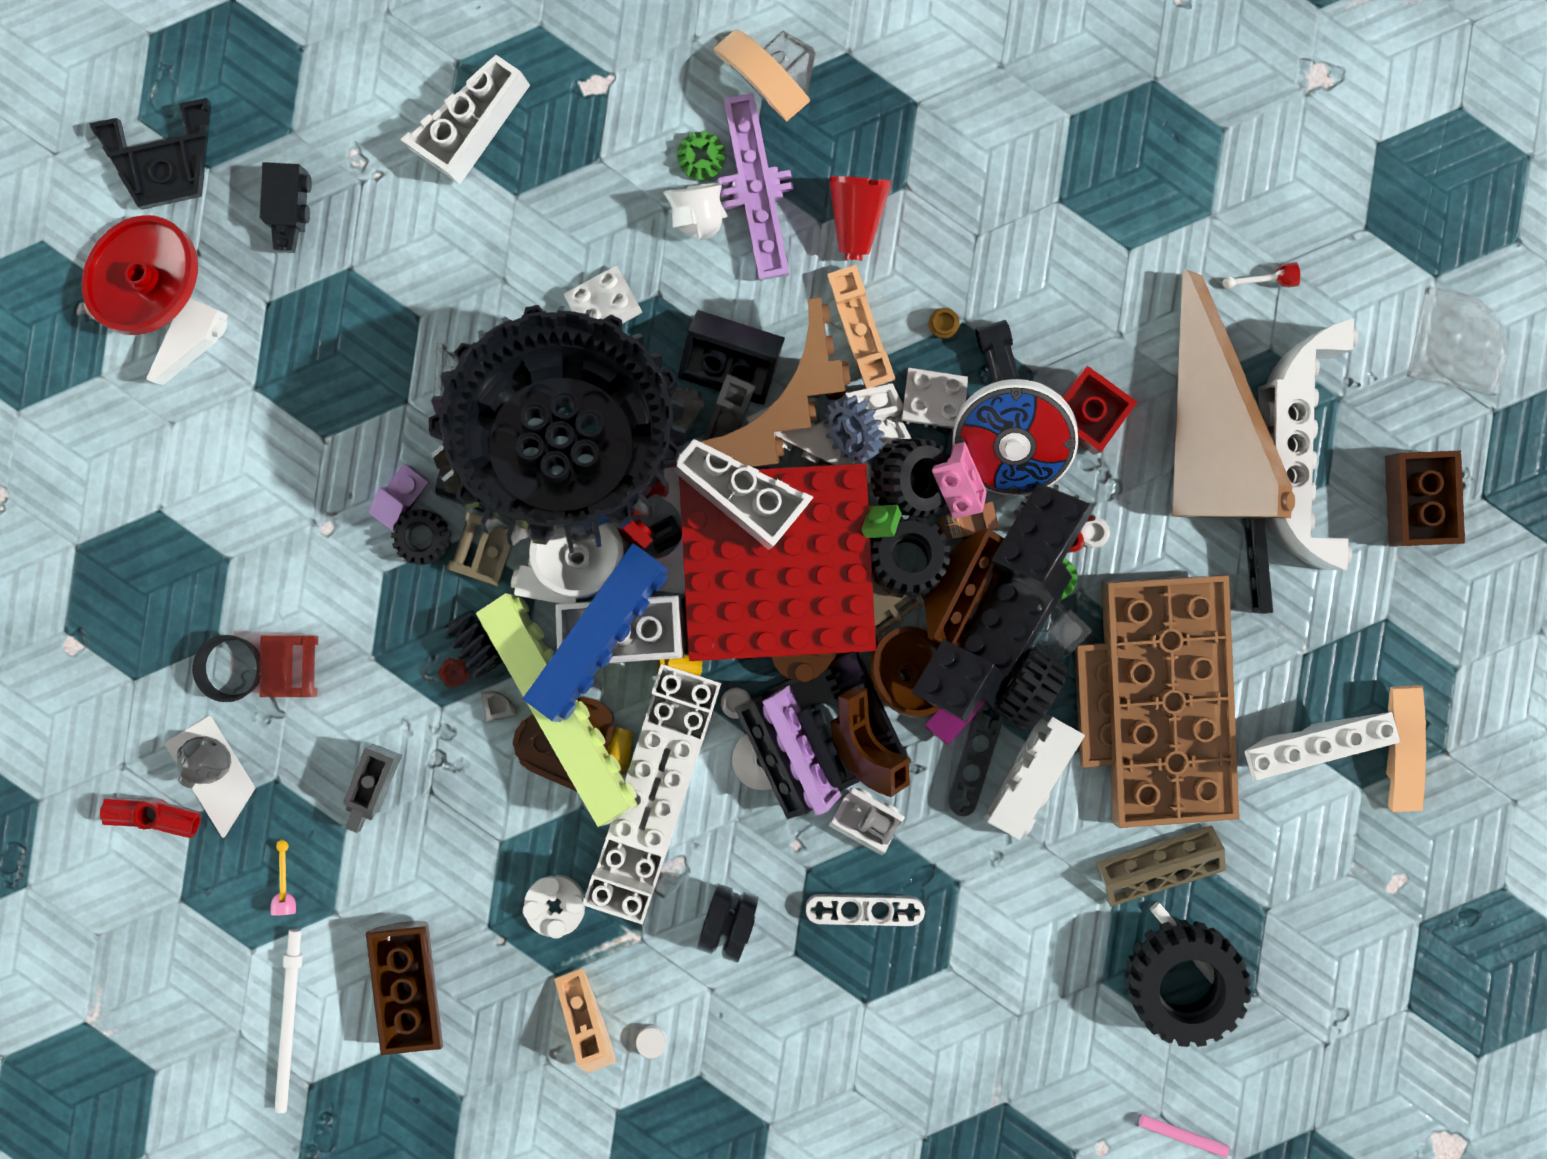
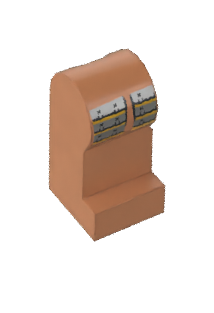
M993 501L985 503L981 513L954 519L952 514L937 517L940 533H944L947 540L973 535L984 527L989 530L999 529Z

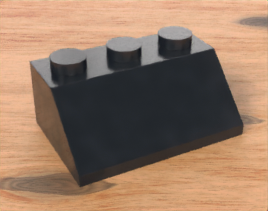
M697 310L688 330L678 378L721 391L726 375L730 374L756 385L751 402L765 405L785 337Z

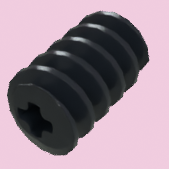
M470 610L452 620L443 629L449 628L444 634L445 639L456 638L451 645L452 649L463 648L458 658L461 660L470 658L465 668L468 670L477 668L472 675V678L476 680L496 668L503 661H498L500 655L497 651H491L493 647L492 641H484L487 632L485 630L480 632L476 630L481 624L480 620L473 622L469 620L474 614V610Z

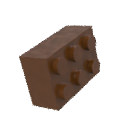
M1461 450L1397 453L1385 456L1389 547L1465 544Z

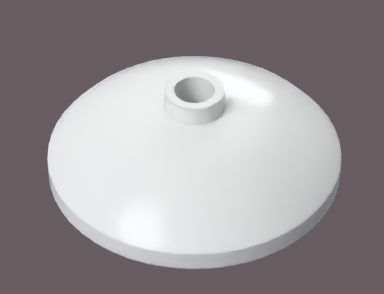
M608 523L600 525L599 531L602 547L596 546L595 539L577 541L573 543L574 553H569L565 533L554 534L546 545L535 544L531 540L529 555L534 574L544 587L560 596L584 598L597 594L624 556L623 542L617 528ZM576 556L584 558L579 564L572 561Z

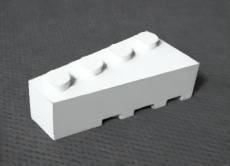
M695 439L680 455L677 467H671L672 471L768 550L778 542L813 499V496L789 487L788 484L778 479L775 480L749 465L746 466Z

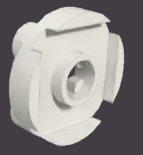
M565 875L540 878L531 886L526 894L523 914L529 925L539 934L560 938L576 929L585 914V906L582 905L584 901L583 891L577 882ZM559 899L561 901L560 908L563 910L560 913L557 911L554 913L548 910L550 906L547 904V901Z

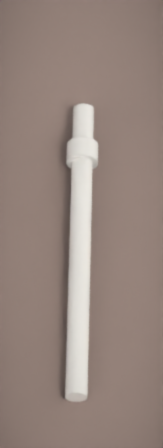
M289 929L287 953H284L283 967L286 968L274 1108L276 1113L287 1112L298 968L302 967L303 954L300 953V929Z

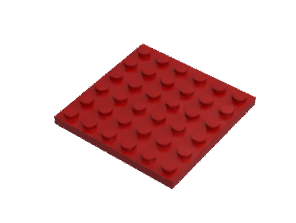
M866 464L757 469L759 472L775 480L778 479L788 484L789 487L813 496V499L769 550L679 476L689 661L876 651L870 538H865L861 530L866 514L869 513Z

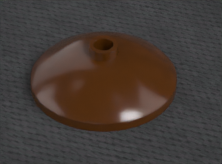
M905 626L888 632L876 644V651H873L871 658V676L881 699L892 710L912 718L929 716L940 710L911 693L940 645L928 639V632L924 629ZM900 672L904 675L905 680L902 679Z

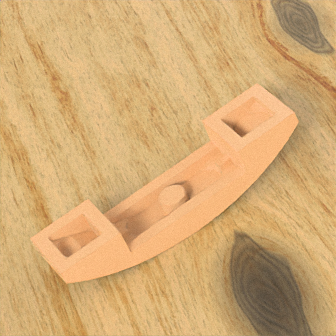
M735 29L713 48L714 52L731 69L735 68L766 98L768 104L786 122L810 102L809 97L783 67L758 43L742 31Z
M857 265L828 273L829 284L842 326L865 389L895 380L888 355L883 348L866 298V291Z

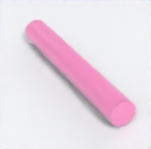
M1143 1114L1139 1119V1127L1225 1158L1228 1156V1145Z

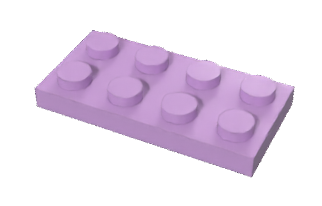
M788 685L762 701L764 704L763 712L767 721L770 724L773 723L776 729L778 745L783 752L787 753L791 761L790 769L794 778L800 780L806 804L810 809L813 808L816 816L827 812L842 794L838 787L834 788L828 782L797 715L801 710L791 686Z

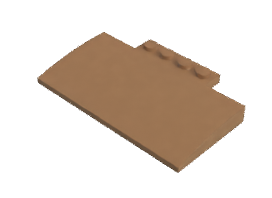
M1229 575L1101 582L1104 643L1074 645L1078 731L1085 735L1079 745L1080 766L1083 768L1110 766L1113 824L1119 828L1239 819Z

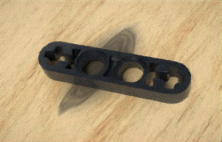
M984 704L973 716L949 793V807L958 816H968L977 807L1004 717L996 713L997 718L990 719L988 724L989 729H994L992 734L984 730H976L978 724L984 727L986 718L981 714L983 710H989L990 706ZM984 735L987 737L989 746L985 751L976 752L973 749L972 741L976 736ZM974 764L978 766L980 775L976 780L967 781L964 778L963 770L967 765ZM960 782L968 787H976L974 792L968 789L966 799L970 801V805H964L962 810H959L958 804L954 802L955 798H961L964 792L962 787H958Z

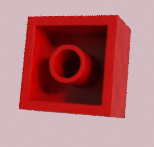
M1089 366L1080 370L1061 396L1070 406L1075 416L1078 428V444L1093 455L1103 451L1138 403Z

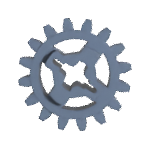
M844 395L829 404V410L824 412V416L828 421L824 422L823 426L829 429L826 437L833 439L832 448H839L842 458L849 455L850 462L854 463L858 460L860 463H863L879 454L878 449L884 445L879 438L885 434L878 429L882 422L881 420L874 419L875 409L868 410L866 408L867 401L863 400L858 403L857 396L853 395L848 398L847 395Z

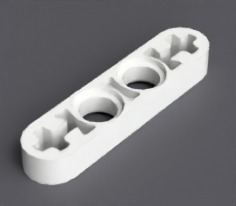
M815 894L807 900L805 907L807 917L816 924L914 926L923 920L925 914L921 901L914 896ZM818 901L823 903V907L833 908L831 901H837V917H832V911L828 910L823 911L822 916H816V912L810 909L811 907H816ZM849 901L856 903L858 906V913L850 918L845 917L841 913L842 905ZM877 902H883L889 907L888 914L883 918H876L871 912L873 905ZM898 902V909H907L908 904L913 903L915 909H919V911L913 913V918H908L905 912H897L898 918L895 919L893 918L894 907L892 903Z

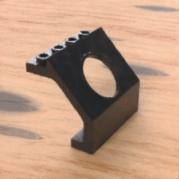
M850 652L834 658L827 669L817 678L811 679L808 682L790 679L735 707L787 819L807 814L813 808L810 809L806 804L800 780L794 778L790 769L791 761L787 753L783 752L778 745L776 729L773 723L770 724L767 721L763 712L764 704L762 701L779 689L790 685L802 710L816 703H829L838 707L839 696L856 686L867 688L869 723L874 736L888 750L907 757L858 652ZM838 755L846 772V779L838 787L842 791L860 781L850 772L840 755Z

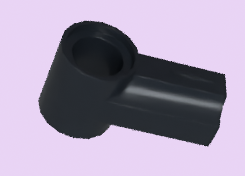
M1002 320L975 328L980 352L985 355L992 383L1019 378L1011 348L1013 340L1008 322Z

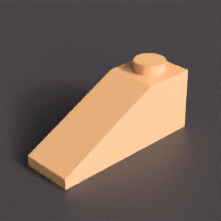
M581 968L555 978V984L578 1067L590 1073L616 1063L609 1033L585 970Z

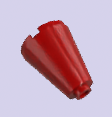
M830 176L838 249L840 253H845V259L863 261V255L870 254L891 189V180Z

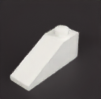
M190 298L180 313L172 320L146 380L165 385L216 343L218 337L220 338L227 328L226 319L228 315Z

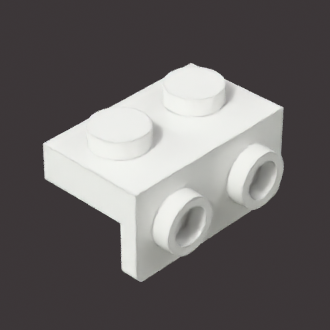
M851 787L844 794L829 826L882 856L890 842L885 845L879 837L868 831L862 832L859 830L865 814L873 806L879 814L890 820H898L899 825L902 824L905 817L899 814L898 809L887 803L881 804L874 800L872 795L866 790Z

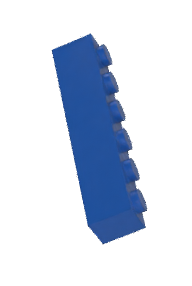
M632 543L527 691L523 700L553 722L561 723L562 720H567L576 709L574 703L580 694L587 693L595 681L592 677L599 667L604 668L613 656L611 650L616 643L624 641L630 633L631 627L629 625L636 615L638 617L641 616L649 606L650 601H648L650 595L654 590L658 591L665 584L668 578L666 573L669 568Z

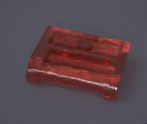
M261 635L259 697H317L318 687H314L315 645H318L319 636ZM293 645H303L302 687H292Z

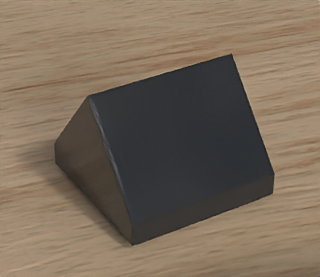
M673 515L648 527L652 532L649 535L653 539L652 544L658 553L679 543L682 538V532Z

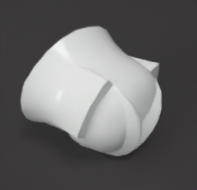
M722 184L691 185L687 189H670L663 192L672 208L673 228L677 227L680 232L693 237L697 241L715 236L721 227L722 218L728 217L720 202Z

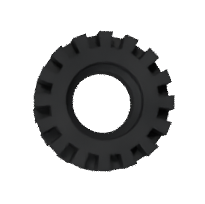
M423 509L410 510L407 512L408 514H402L399 517L400 521L398 523L395 522L393 526L395 532L391 533V538H394L395 542L392 545L394 549L398 550L397 554L399 557H403L404 561L421 565L440 560L439 558L447 553L446 548L450 547L451 544L449 541L451 531L447 529L449 526L447 522L443 521L439 514ZM419 525L427 526L433 535L431 544L425 549L416 548L410 540L412 530Z

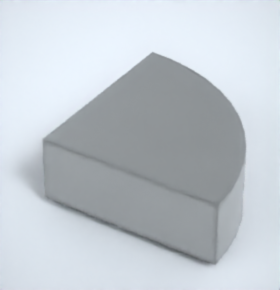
M481 691L486 722L517 716L513 703L506 696L495 691Z

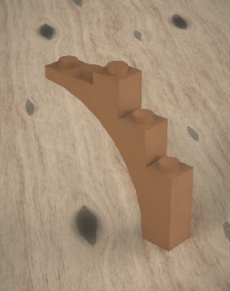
M821 297L808 299L809 326L805 349L796 373L783 394L766 412L748 425L727 435L699 442L732 457V459L746 466L777 464L780 462L779 456H784L782 437L776 438V432L812 427V421L817 420L815 401L809 402V396L845 391V385L851 384L849 365L842 366V360L829 361V355L834 354L833 337L826 336L825 323H831L829 305H822Z

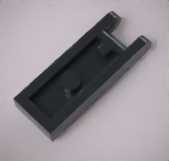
M812 704L800 710L797 715L829 784L837 788L846 779V772L838 757L839 753L834 744L833 737L829 738L825 729L827 726L825 716L820 709L816 710L815 705Z

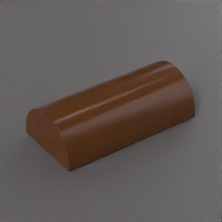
M399 922L367 931L366 941L380 1055L441 1049L443 1047L428 922Z

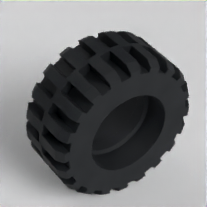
M1177 920V926H1171L1169 922L1160 924L1161 930L1154 933L1151 929L1144 934L1147 938L1144 943L1136 942L1133 947L1136 953L1135 957L1128 956L1126 966L1129 971L1125 973V983L1128 987L1127 994L1146 1028L1153 1035L1159 1034L1161 1040L1169 1044L1173 1043L1174 1039L1178 1046L1189 1047L1190 1042H1195L1197 1047L1207 1046L1206 1040L1212 1038L1215 1042L1223 1039L1222 1033L1226 1030L1232 1033L1238 1027L1235 1022L1238 1017L1243 1019L1247 1013L1244 1003L1251 1001L1252 994L1248 989V986L1251 985V978L1246 970L1247 966L1229 940L1224 938L1221 932L1215 928L1208 929L1205 923L1195 921L1192 926L1187 920ZM1188 960H1199L1210 964L1214 970V981L1203 998L1187 1005H1175L1163 1000L1160 995L1161 982L1165 974L1173 966Z

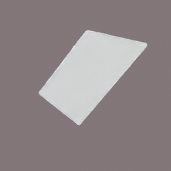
M207 716L165 742V746L176 764L177 751L180 746L187 740L197 736H208L217 739L230 752L232 763L229 771L223 778L210 784H195L192 788L221 837L224 838L255 790V786L212 716Z

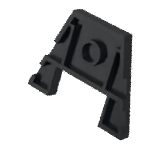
M207 98L179 104L186 135L127 148L122 122L118 118L89 123L91 130L101 142L107 157L113 162L119 172V177L140 209L144 210L202 197L211 115V102Z

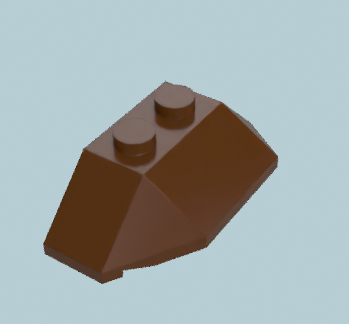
M984 527L951 548L948 555L950 562L946 573L937 586L930 590L924 602L928 639L938 644H941L943 639L957 646L962 643L1002 577V573L991 559L1004 540L1003 537Z

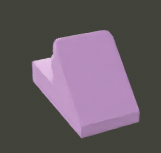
M403 464L387 487H380L368 513L394 531L395 528L393 526L395 522L398 523L400 521L399 517L402 514L406 515L430 485V482L408 465Z

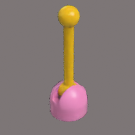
M280 840L276 844V849L279 851L280 893L274 896L271 901V915H290L296 913L295 899L291 894L286 893L285 851L289 845L285 840Z

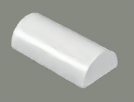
M680 597L648 598V601H650L649 606L641 616L638 617L636 615L629 625L631 631L625 640L621 643L617 642L611 650L613 656L609 663L683 658L686 648L684 610ZM591 602L555 604L557 649Z

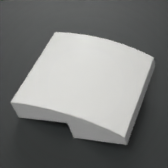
M893 383L844 394L848 398L853 395L857 396L858 403L863 400L867 401L866 408L868 410L875 409L876 412L873 417L875 420L878 419L882 422L878 429L885 434L879 438L884 445L891 444L892 440L911 439L900 417L904 405ZM881 447L880 449H878L879 452H883V448H882V447Z

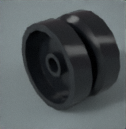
M718 883L704 921L697 950L712 954L716 951L720 938L724 937L725 940L721 952L723 958L738 963L754 926L756 918L754 915L759 897L743 892L739 896L735 908L732 909L730 907L734 896L733 888Z

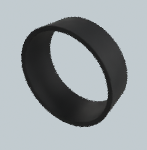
M220 635L206 641L196 652L192 665L193 677L197 687L204 695L218 702H234L247 696L260 683L264 670L263 659L258 649L249 641L232 635ZM230 640L244 643L252 651L257 664V673L252 686L248 691L237 695L225 694L217 690L209 681L206 672V663L211 651L220 643Z

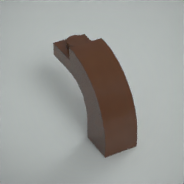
M856 686L839 696V716L830 721L834 744L841 759L850 772L868 788L889 797L894 796L910 785L909 757L888 750L874 736L869 723L867 688Z

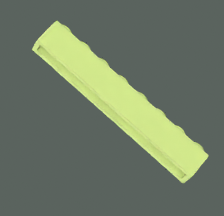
M505 593L478 611L476 615L524 697L554 655V651L546 647L542 640L544 638L543 631L537 623L531 621L527 614L529 612L528 605L523 598ZM575 701L576 709L567 720H562L561 723L551 721L528 704L597 827L608 825L638 806L635 801L636 793L629 782H624L619 773L621 768L618 761L606 751L603 745L605 744V739L601 732L591 725L588 719L590 717L589 711L581 701Z

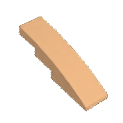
M1421 685L1390 687L1388 712L1393 714L1400 742L1388 745L1386 774L1391 779L1388 807L1392 812L1423 811L1426 774L1424 691Z

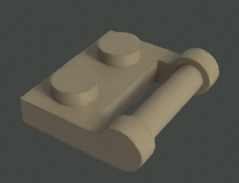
M466 511L463 519L466 522L453 561L449 560L447 569L499 586L512 549L506 536L508 529L496 527L489 534L483 530L472 566H467L464 563L477 525L482 526L483 516Z

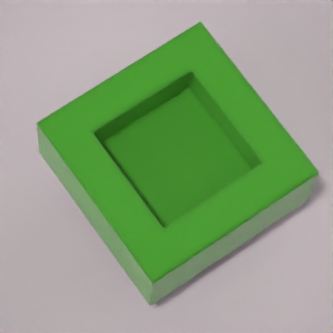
M869 506V513L866 514L861 529L865 538L894 537L902 514L899 506Z

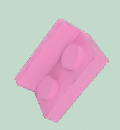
M966 443L953 445L948 462L933 466L932 473L952 517L957 519L983 512L987 491Z

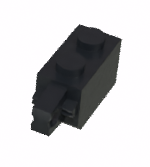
M262 162L259 218L271 228L273 249L281 253H295L299 232H305V224L310 221L307 193L311 192L312 180L308 171L300 164Z

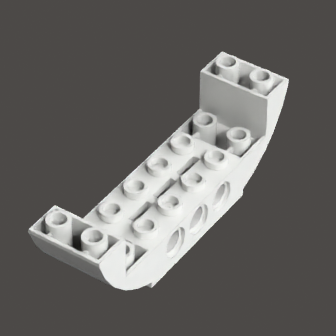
M1349 319L1332 325L1297 343L1280 359L1272 370L1266 384L1258 387V407L1292 484V492L1295 496V507L1291 511V518H1265L1277 540L1291 554L1321 570H1348V564H1350L1352 559V549L1348 545V539L1311 538V532L1315 528V515L1311 513L1312 501H1314L1316 496V485L1312 482L1313 470L1317 465V454L1313 451V440L1318 433V423L1314 420V408L1317 407L1319 401V392L1315 389V376L1318 375L1320 368L1318 358L1332 359L1354 350V346L1358 341V330L1354 327L1355 319Z
M661 664L651 693L653 696L625 778V782H629L636 793L635 801L638 806L611 822L597 867L592 874L582 905L643 925L721 683Z

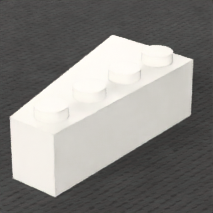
M497 55L466 81L467 85L455 95L452 93L444 100L445 104L432 116L428 114L420 121L421 125L411 134L408 132L400 139L413 153L458 184H461L530 86L521 71Z
M1045 714L1034 725L987 810L984 819L1019 840L1023 834L1028 835L1035 823L1033 818L1038 810L1046 804L1050 791L1061 777L1085 735L1054 717Z

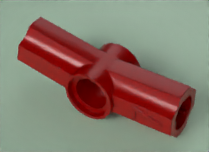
M105 798L100 807L102 825L138 827L143 830L155 829L190 839L195 836L201 822V812L168 804L160 798L150 800ZM148 807H151L155 812L154 821L147 815Z

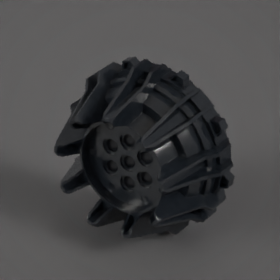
M539 305L525 307L521 318L512 321L505 316L501 318L502 324L488 332L478 331V342H474L472 345L461 343L454 351L458 365L455 370L452 369V371L441 373L440 377L444 386L443 395L433 396L431 399L436 414L428 418L430 436L443 441L442 445L431 454L437 469H451L442 477L447 493H457L456 499L465 510L476 507L485 509L481 521L485 533L489 534L496 527L508 529L506 536L511 546L517 544L521 539L529 538L530 536L533 543L546 545L554 534L565 533L569 553H574L573 543L582 540L595 539L596 546L602 547L599 531L600 525L608 523L621 529L631 523V516L641 515L649 518L652 515V504L648 501V498L655 494L663 497L669 494V483L660 472L664 468L677 467L681 455V450L678 447L685 444V428L673 425L674 422L683 419L684 403L671 399L668 396L677 387V380L672 370L662 369V355L659 352L650 354L645 349L644 337L641 334L628 336L622 331V319L610 314L604 319H596L592 317V310L587 309L584 314L565 311L564 306H559L557 312L543 311ZM563 407H569L573 410L567 415L557 412ZM539 418L543 420L538 426L528 425L531 419ZM587 425H594L598 428L594 433H586L582 430ZM558 436L568 438V441L561 445L553 442ZM530 447L539 450L533 456L523 454L524 450ZM584 454L594 457L588 463H582L578 461V458ZM553 466H561L562 468H564V470L557 475H553L548 472V470Z

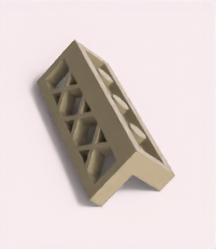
M1213 826L1096 862L1097 870L1105 885L1106 897L1110 907L1226 871L1225 848ZM1216 859V862L1204 865L1207 861ZM1185 869L1182 873L1174 875L1177 871ZM1156 878L1153 882L1145 884L1148 880ZM1128 887L1125 891L1114 894L1115 890Z

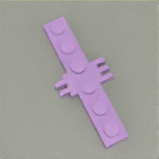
M754 93L724 98L738 174L718 178V183L722 184V186L731 185L732 187L721 190V198L734 197V200L723 202L724 210L745 207L759 281L788 276L789 269L775 200L782 199L784 192L794 190L792 182L780 183L782 180L792 178L791 171L778 172L777 167L768 168Z

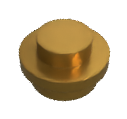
M939 308L929 318V329L938 338H950L959 328V317L950 308Z

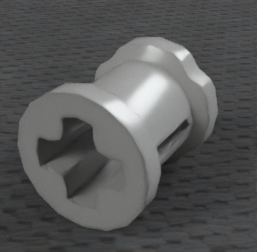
M871 806L865 814L859 830L870 832L882 839V843L886 845L892 839L899 821L888 819L876 812V808Z

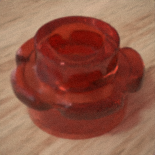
M446 659L438 671L440 680L450 688H456L459 684H464L469 676L465 668L466 663L461 659ZM456 670V675H452L451 671Z

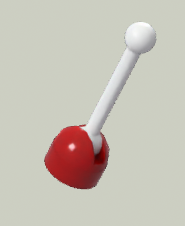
M1297 262L1281 265L1275 274L1238 279L1226 277L1223 280V286L1231 289L1235 285L1276 280L1282 287H1298L1300 285V268Z

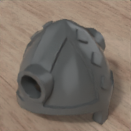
M197 736L187 740L177 751V765L181 774L178 782L187 788H193L195 784H210L223 778L229 771L232 763L230 752L220 741L208 736Z

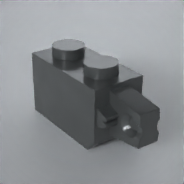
M376 744L364 748L344 798L343 804L347 806L346 811L351 812L345 829L355 833L360 832L365 820H372L374 815L380 811L402 757L401 754Z

